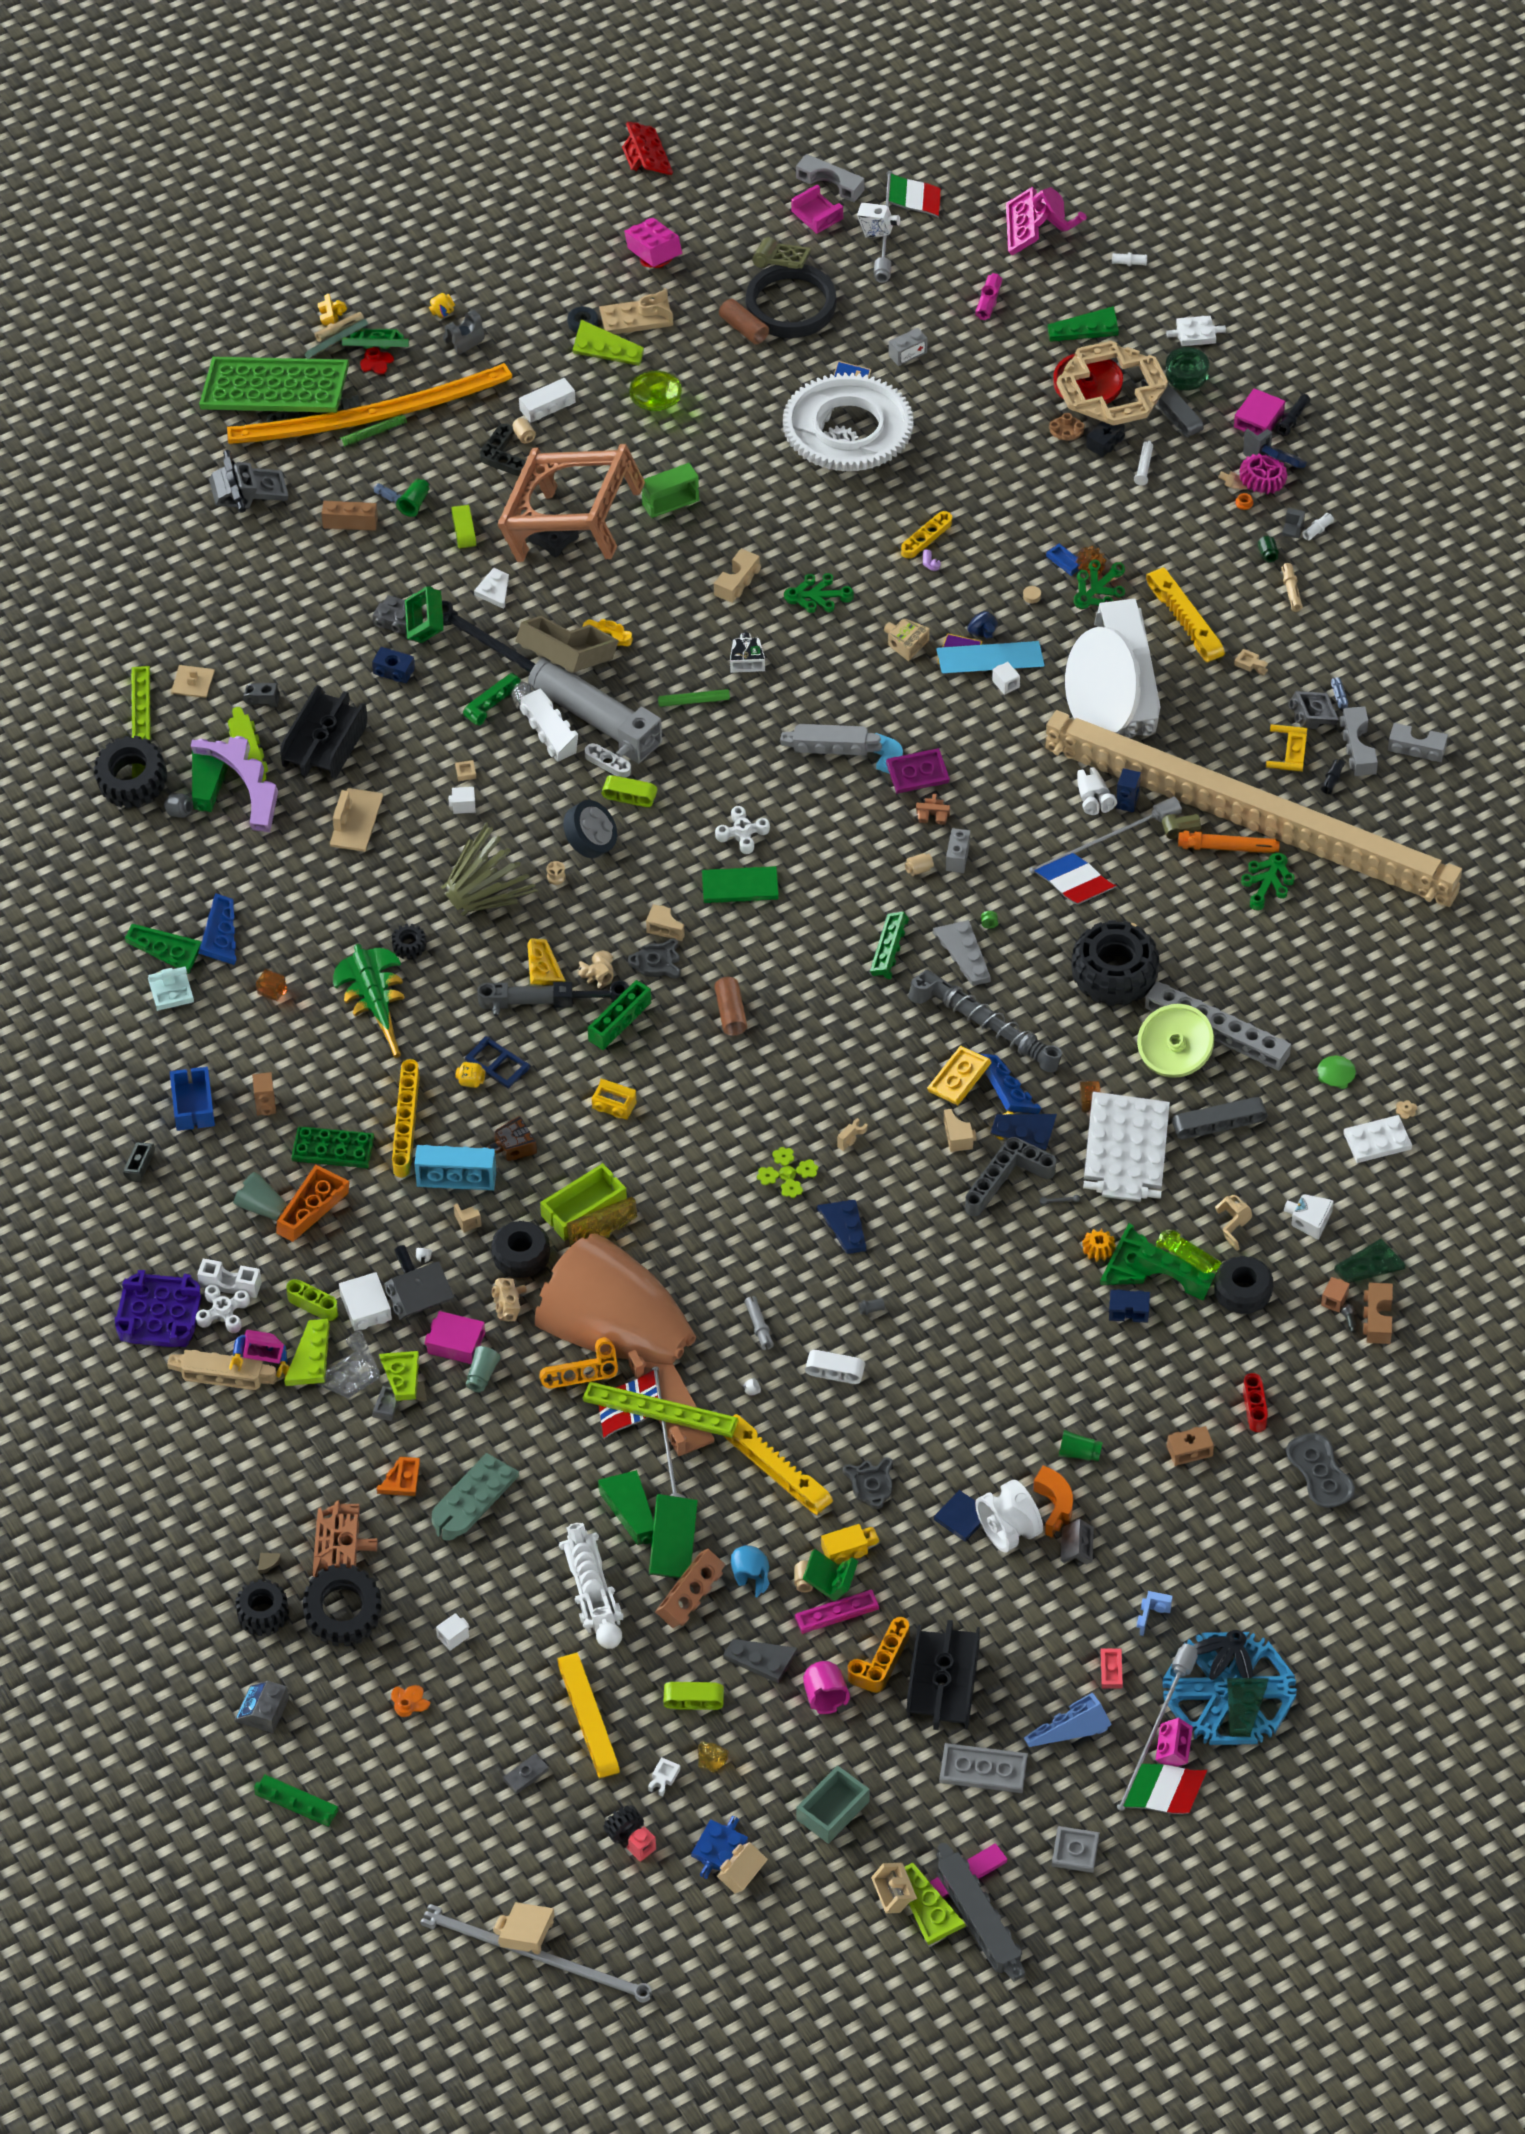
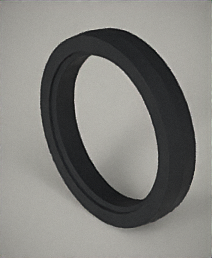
M804 264L803 268L798 269L773 265L759 272L750 281L746 291L745 303L746 309L768 326V334L781 338H800L812 335L828 325L835 314L837 297L833 282L819 269ZM800 279L817 286L823 292L826 302L819 313L807 320L782 322L765 315L758 307L756 299L763 288L775 281Z

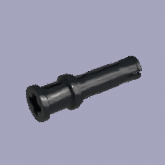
M1302 394L1289 413H1285L1282 421L1277 423L1275 429L1280 435H1289L1291 428L1297 424V418L1311 401L1307 394Z

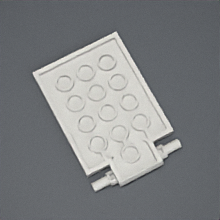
M1093 1092L1084 1179L1098 1182L1084 1181L1083 1188L1096 1190V1192L1102 1193V1197L1136 1202H1141V1198L1147 1199V1197L1161 1199L1162 1191L1149 1190L1148 1188L1161 1189L1170 1102Z

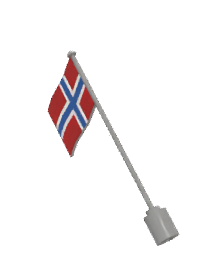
M654 1366L647 1374L616 1388L662 1399L658 1378L659 1368ZM599 1405L604 1439L621 1429L640 1423L648 1418ZM661 1421L673 1492L670 1496L686 1498L676 1491L666 1422Z

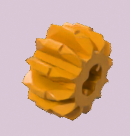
M1102 1228L1099 1232L1093 1229L1092 1233H1087L1082 1242L1084 1254L1088 1255L1089 1260L1095 1258L1096 1262L1099 1259L1105 1262L1107 1257H1112L1116 1249L1114 1236H1110L1109 1231L1104 1233Z

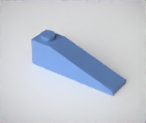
M1091 1693L1069 1706L1070 1711L1067 1713H1058L1054 1716L1053 1722L1050 1725L1048 1723L1043 1724L1025 1736L1024 1740L1029 1747L1090 1736L1096 1733L1101 1734L1112 1724L1101 1703Z

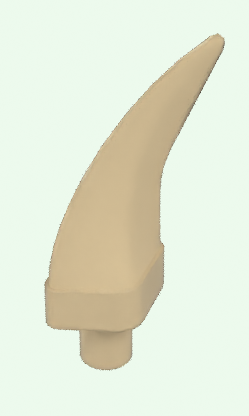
M1232 471L1229 474L1220 472L1218 478L1226 481L1225 486L1234 489H1247V486H1244L1240 480V475Z

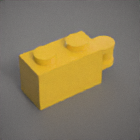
M860 1524L821 1536V1547L825 1556L838 1565L843 1561L849 1560L851 1557L856 1559L868 1554V1547L879 1542L874 1527L861 1529Z

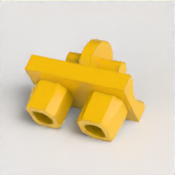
M330 294L324 295L325 301L318 303L319 311L323 314L320 316V320L324 326L339 322L338 315L341 316L347 310L344 302L336 300V302L331 301Z

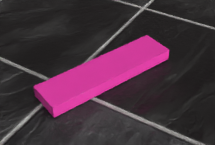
M871 1589L796 1613L795 1619L801 1633L804 1634L879 1610V1605Z
M995 1843L967 1859L972 1875L975 1874L980 1879L1007 1863V1857ZM938 1877L930 1881V1884L943 1899L949 1897L948 1892Z

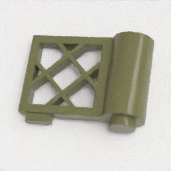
M766 237L761 241L752 261L758 268H765L768 264L795 269L803 268L811 253V248L778 244L775 239Z

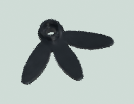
M1232 1630L1227 1633L1226 1637H1212L1193 1645L1198 1650L1197 1655L1222 1648L1212 1663L1209 1675L1211 1680H1215L1222 1674L1231 1661L1233 1654H1235L1237 1668L1244 1683L1247 1685L1252 1684L1253 1668L1250 1657L1244 1648L1247 1638L1243 1632Z

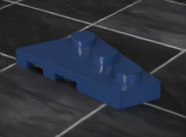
M996 1114L990 1134L1004 1139L1017 1137L1046 1151L1057 1114Z
M856 1199L817 1205L820 1215H823L829 1228L831 1227L847 1254L866 1251V1243Z

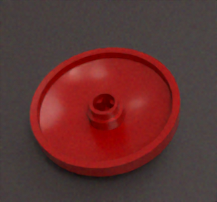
M1075 354L1061 360L1054 370V389L1062 399L1064 398L1057 386V379L1063 374L1066 365L1070 359H1073ZM1112 359L1086 364L1090 371V377L1076 380L1085 400L1102 396L1105 403L1108 404L1116 399L1123 387V373L1117 363Z

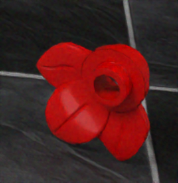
M377 347L368 348L365 352V358L360 362L361 370L363 372L372 370L379 375L385 374L387 364L393 362L394 358L390 353L381 352Z

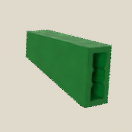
M192 751L193 807L195 810L212 812L229 765L213 756L193 754Z
M635 1470L599 1479L600 1495L637 1545L651 1543L654 1520L638 1471Z

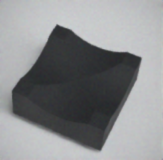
M551 511L548 515H556V514ZM579 530L537 532L529 535V542L541 546L551 556L556 558L568 544L579 538Z

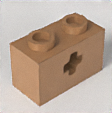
M272 1073L252 1074L257 1116L276 1114Z
M1206 1426L1194 1427L1184 1432H1175L1168 1435L1167 1448L1174 1466L1213 1456L1214 1444Z

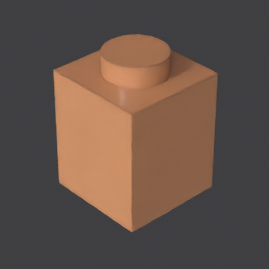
M1331 1277L1322 1294L1321 1306L1340 1313L1349 1295L1350 1284L1342 1279Z

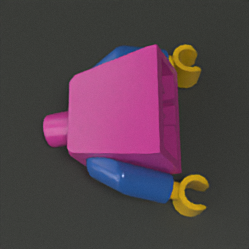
M246 1330L245 1335H241L235 1340L234 1357H232L229 1365L230 1370L233 1365L239 1367L238 1371L241 1370L243 1364L241 1357L243 1356V1358L278 1363L280 1367L276 1371V1376L280 1378L283 1373L286 1377L289 1366L286 1364L288 1362L286 1346L274 1334Z

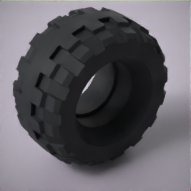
M1108 920L1107 923H1097L1092 929L1089 928L1080 935L1078 942L1074 945L1072 954L1073 979L1087 997L1091 996V999L1099 1004L1103 1002L1107 1003V1006H1115V1004H1122L1124 1006L1130 1004L1133 1000L1138 1001L1152 989L1158 977L1159 952L1156 949V943L1149 934H1146L1144 929L1139 926H1133L1131 922ZM1118 955L1126 957L1131 961L1124 965L1114 966L1106 964L1101 958Z

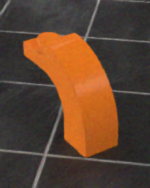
M1043 1465L1034 1479L1033 1491L1049 1498L1055 1506L1045 1523V1535L1053 1537L1056 1531H1060L1063 1523L1068 1525L1071 1521L1073 1494L1068 1482L1062 1475Z

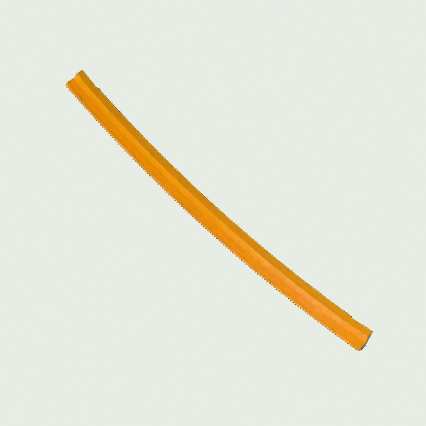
M503 363L491 369L437 387L370 405L337 411V413L331 412L245 426L227 427L228 444L296 437L375 422L439 405L490 388L512 379V373L506 364Z

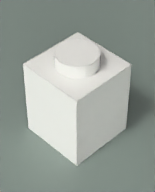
M1009 662L998 665L993 669L992 681L1004 695L1020 687V675Z
M474 787L452 788V795L449 796V807L453 806V814L476 813Z
M455 1613L436 1626L437 1638L451 1651L469 1638V1624L464 1618H460Z

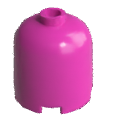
M820 1661L807 1668L803 1681L811 1709L817 1710L818 1714H830L836 1712V1708L843 1703L844 1706L847 1705L850 1700V1693L841 1670L836 1664L830 1661Z

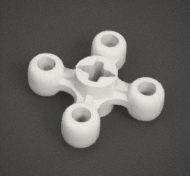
M735 806L731 811V818L735 822L734 826L728 828L726 825H719L715 830V837L719 842H726L730 837L735 836V839L740 842V851L743 854H750L754 850V841L751 838V834H768L770 822L766 818H760L756 823L751 824L746 818L745 809L742 806Z

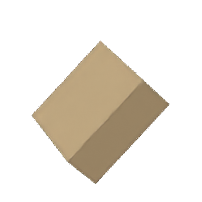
M473 760L455 763L458 781L476 779Z

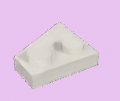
M493 568L474 590V595L504 609L509 574Z

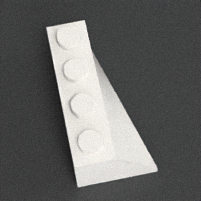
M541 688L521 697L520 710L523 715L528 717L532 729H536L540 741L546 744L549 755L551 757L554 756L556 761L559 762L576 754L578 733L575 730H570L569 722L562 720L560 711L553 709V703Z

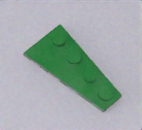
M1114 306L1048 324L1047 327L1050 342L1119 335Z
M131 924L125 936L126 943L175 968L186 967L187 974L190 973L202 942L136 924Z

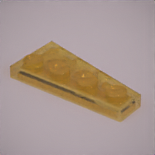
M629 1197L568 1222L570 1247L581 1238L587 1239L590 1234H598L608 1238L611 1232L621 1229L638 1217L636 1200Z

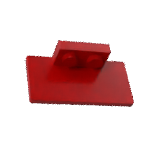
M627 121L626 126L630 136L622 148L631 170L637 171L643 165L644 169L672 175L673 170L656 129L652 126Z

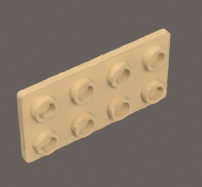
M348 788L347 791H341L333 815L334 831L330 841L331 847L362 852L367 850L383 799V793Z

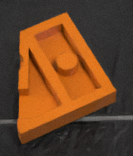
M399 1457L395 1466L386 1474V1479L383 1483L377 1486V1494L416 1496L420 1458Z

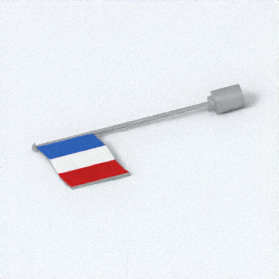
M1176 797L1162 801L1153 806L1152 815L1039 866L1030 867L1029 872L1031 874L1036 873L1048 881L1065 898L1077 905L1112 890L1117 885L1106 880L1088 862L1074 853L1152 818L1162 822L1166 815H1179L1182 813L1180 803Z

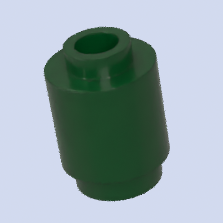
M1263 536L1259 539L1257 545L1262 559L1268 563L1276 561L1279 551L1272 536Z

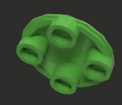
M1329 1056L1318 1065V1079L1321 1083L1345 1089L1355 1078L1356 1069L1354 1064L1343 1056Z

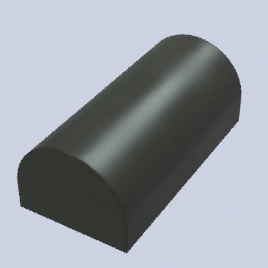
M136 1142L123 1171L124 1176L128 1180L133 1182L142 1181L156 1149L154 1144Z

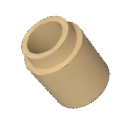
M524 418L516 419L512 426L519 440L522 443L532 442L536 432L528 420Z
M922 853L907 858L905 863L907 873H910L912 876L930 871V868L934 867L933 859L929 853Z
M806 1560L800 1561L794 1566V1585L799 1592H810L813 1589L812 1585L803 1580L808 1564Z

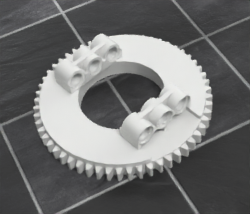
M837 373L836 377L830 374V378L823 376V380L817 378V382L811 380L810 384L805 383V388L800 387V391H795V395H791V399L788 400V404L785 405L783 431L785 432V437H787V442H790V446L794 447V451H798V455H802L803 459H807L809 462L815 463V465L836 471L866 470L880 466L883 463L885 464L888 460L891 461L892 456L896 457L897 452L901 453L902 449H905V444H908L909 439H911L913 430L911 406L906 401V397H902L901 392L898 393L897 388L893 389V385L887 386L886 381L881 383V379L874 381V376L868 379V375L861 377L860 373L857 376H854V373H851L850 376L847 373H844L843 376ZM839 406L863 408L871 412L879 422L877 429L871 435L856 441L837 440L822 432L825 422H828L831 417L832 411H834L835 407Z

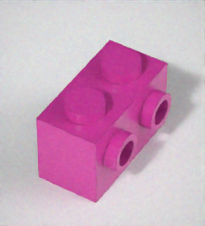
M1180 1718L1160 1724L1156 1761L1160 1764L1175 1767L1187 1764L1193 1727Z

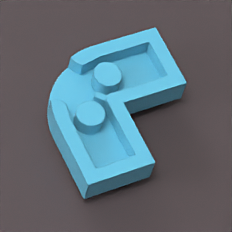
M878 734L881 738L882 749L877 752L875 751V753L882 756L876 764V769L890 774L886 760L903 756V749L896 740Z

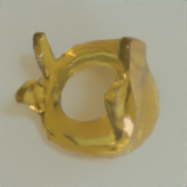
M704 1741L699 1743L697 1748L699 1756L698 1767H706L710 1772H716L728 1760L729 1751L715 1743Z

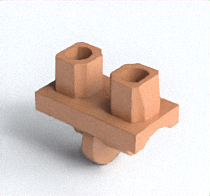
M933 794L932 799L925 798V803L916 804L919 823H928L929 815H935L936 824L945 825L947 817H950V805H943L944 800L937 799V794Z

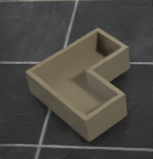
M538 616L521 622L515 642L521 644L525 649L536 652V655L549 659L551 663L564 667L566 671L575 673L579 670L612 660L618 639L591 625L569 631L543 616Z

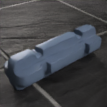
M380 483L374 486L376 494L391 502L395 501V504L397 499L402 496L387 487L384 488V485Z
M1339 677L1333 678L1331 685L1334 689L1333 692L1338 702V707L1340 709L1347 708L1348 700L1343 685H1341L1342 681Z

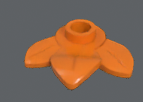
M412 1685L406 1690L398 1686L393 1689L391 1699L395 1703L394 1709L399 1716L408 1717L412 1712H422L430 1706L431 1702L422 1699L423 1688L419 1685Z

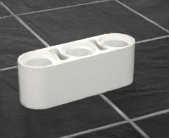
M812 1350L808 1356L805 1372L814 1377L859 1384L866 1364L860 1358Z

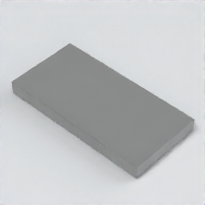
M945 1743L939 1783L1023 1793L1028 1753Z

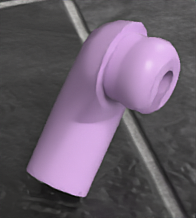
M930 550L923 551V565L931 571L939 570L941 562L937 561V559L932 560V552Z

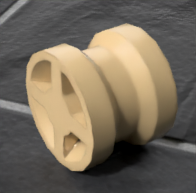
M559 861L549 863L546 868L548 882L553 885L563 883L566 878L564 864Z

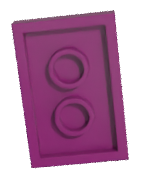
M939 748L888 758L886 760L896 794L947 784L950 781Z

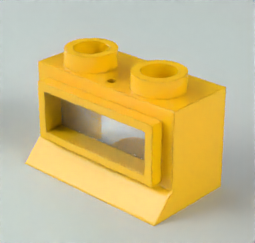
M602 1078L591 1098L593 1109L628 1120L637 1103L636 1090Z

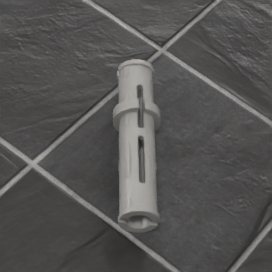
M750 1296L745 1299L744 1303L755 1328L754 1334L758 1337L761 1348L766 1350V1345L767 1350L774 1346L769 1334L770 1328L764 1321L757 1298L752 1296L751 1299Z

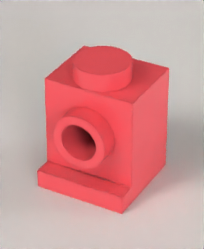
M644 1826L641 1829L635 1830L628 1839L629 1844L626 1846L641 1862L656 1850V1837Z

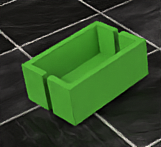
M690 463L644 479L642 505L651 518L699 501V477Z

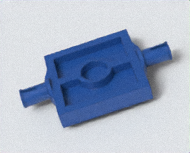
M731 1816L727 1826L711 1819L708 1822L691 1853V1857L705 1865L700 1873L702 1878L704 1876V1879H707L712 1869L721 1871V1865L733 1857V1850L739 1844L744 1845L747 1843L748 1837L734 1830L739 1822L737 1817Z

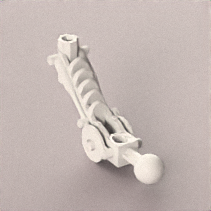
M574 1523L566 1527L568 1540L559 1542V1548L565 1550L570 1571L574 1575L580 1595L575 1596V1603L577 1602L581 1606L582 1613H579L580 1621L584 1623L583 1628L587 1629L588 1633H591V1628H593L598 1644L606 1649H613L622 1640V1631L617 1625H620V1620H623V1613H621L619 1603L615 1604L613 1597L615 1589L612 1586L607 1587L602 1571V1560L596 1543L599 1535L596 1532L588 1534L583 1523Z

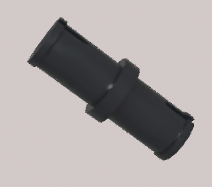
M1334 759L1330 770L1326 772V779L1321 787L1322 792L1327 794L1328 789V794H1331L1336 782L1340 780V773L1345 765L1341 759L1339 761Z

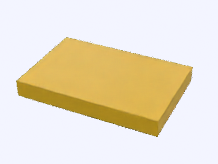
M960 1046L927 1089L930 1093L959 1105L992 1062L989 1058Z

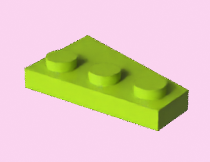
M418 1351L379 1354L396 1401L415 1400L419 1368Z

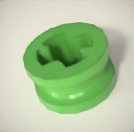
M986 911L982 913L981 920L984 928L992 929L998 925V915L996 912Z

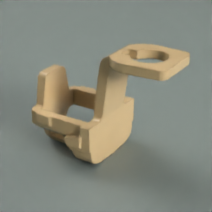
M1226 1196L1215 1209L1218 1214L1227 1210L1233 1217L1223 1228V1233L1228 1243L1238 1251L1240 1250L1238 1242L1231 1233L1239 1224L1242 1227L1252 1218V1211L1238 1196Z

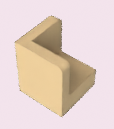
M458 1203L454 1204L455 1217L463 1233L481 1227V1215L478 1209L474 1210L473 1207L461 1210Z

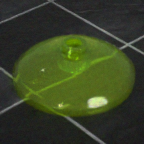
M658 370L647 371L633 379L629 387V395L632 402L648 411L666 410L674 406L682 394L679 380L668 372Z

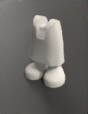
M1095 767L1090 768V775L1087 776L1083 769L1078 770L1077 781L1081 799L1084 801L1082 805L1084 812L1089 815L1098 814L1099 803L1103 813L1112 810L1117 804V799L1115 795L1110 794L1106 783Z

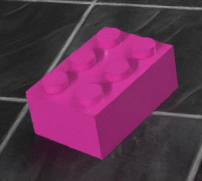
M654 218L646 219L645 222L633 225L624 231L628 249L652 267L682 254L679 236Z

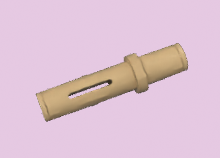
M358 312L335 324H328L326 328L316 332L315 337L318 342H321L364 319V316L361 312Z
M1286 563L1281 567L1284 575L1283 583L1287 587L1291 610L1298 612L1303 608L1297 587L1298 579L1294 575L1293 565Z

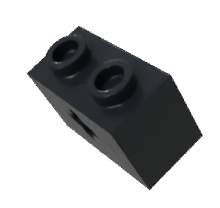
M1102 421L1087 435L1086 448L1104 457L1125 438V425H1111Z

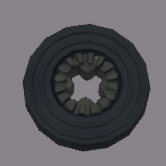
M576 307L568 314V326L575 333L578 332L581 320H585L595 326L598 325L597 313L590 307Z

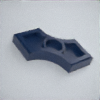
M1264 445L1262 449L1263 452L1273 458L1289 463L1297 468H1304L1307 463L1297 456L1279 450L1272 445Z

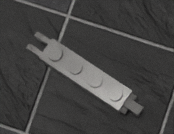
M799 724L795 726L794 732H782L780 738L782 746L794 747V752L867 755V752H877L882 749L880 735L868 733L867 728L864 726Z

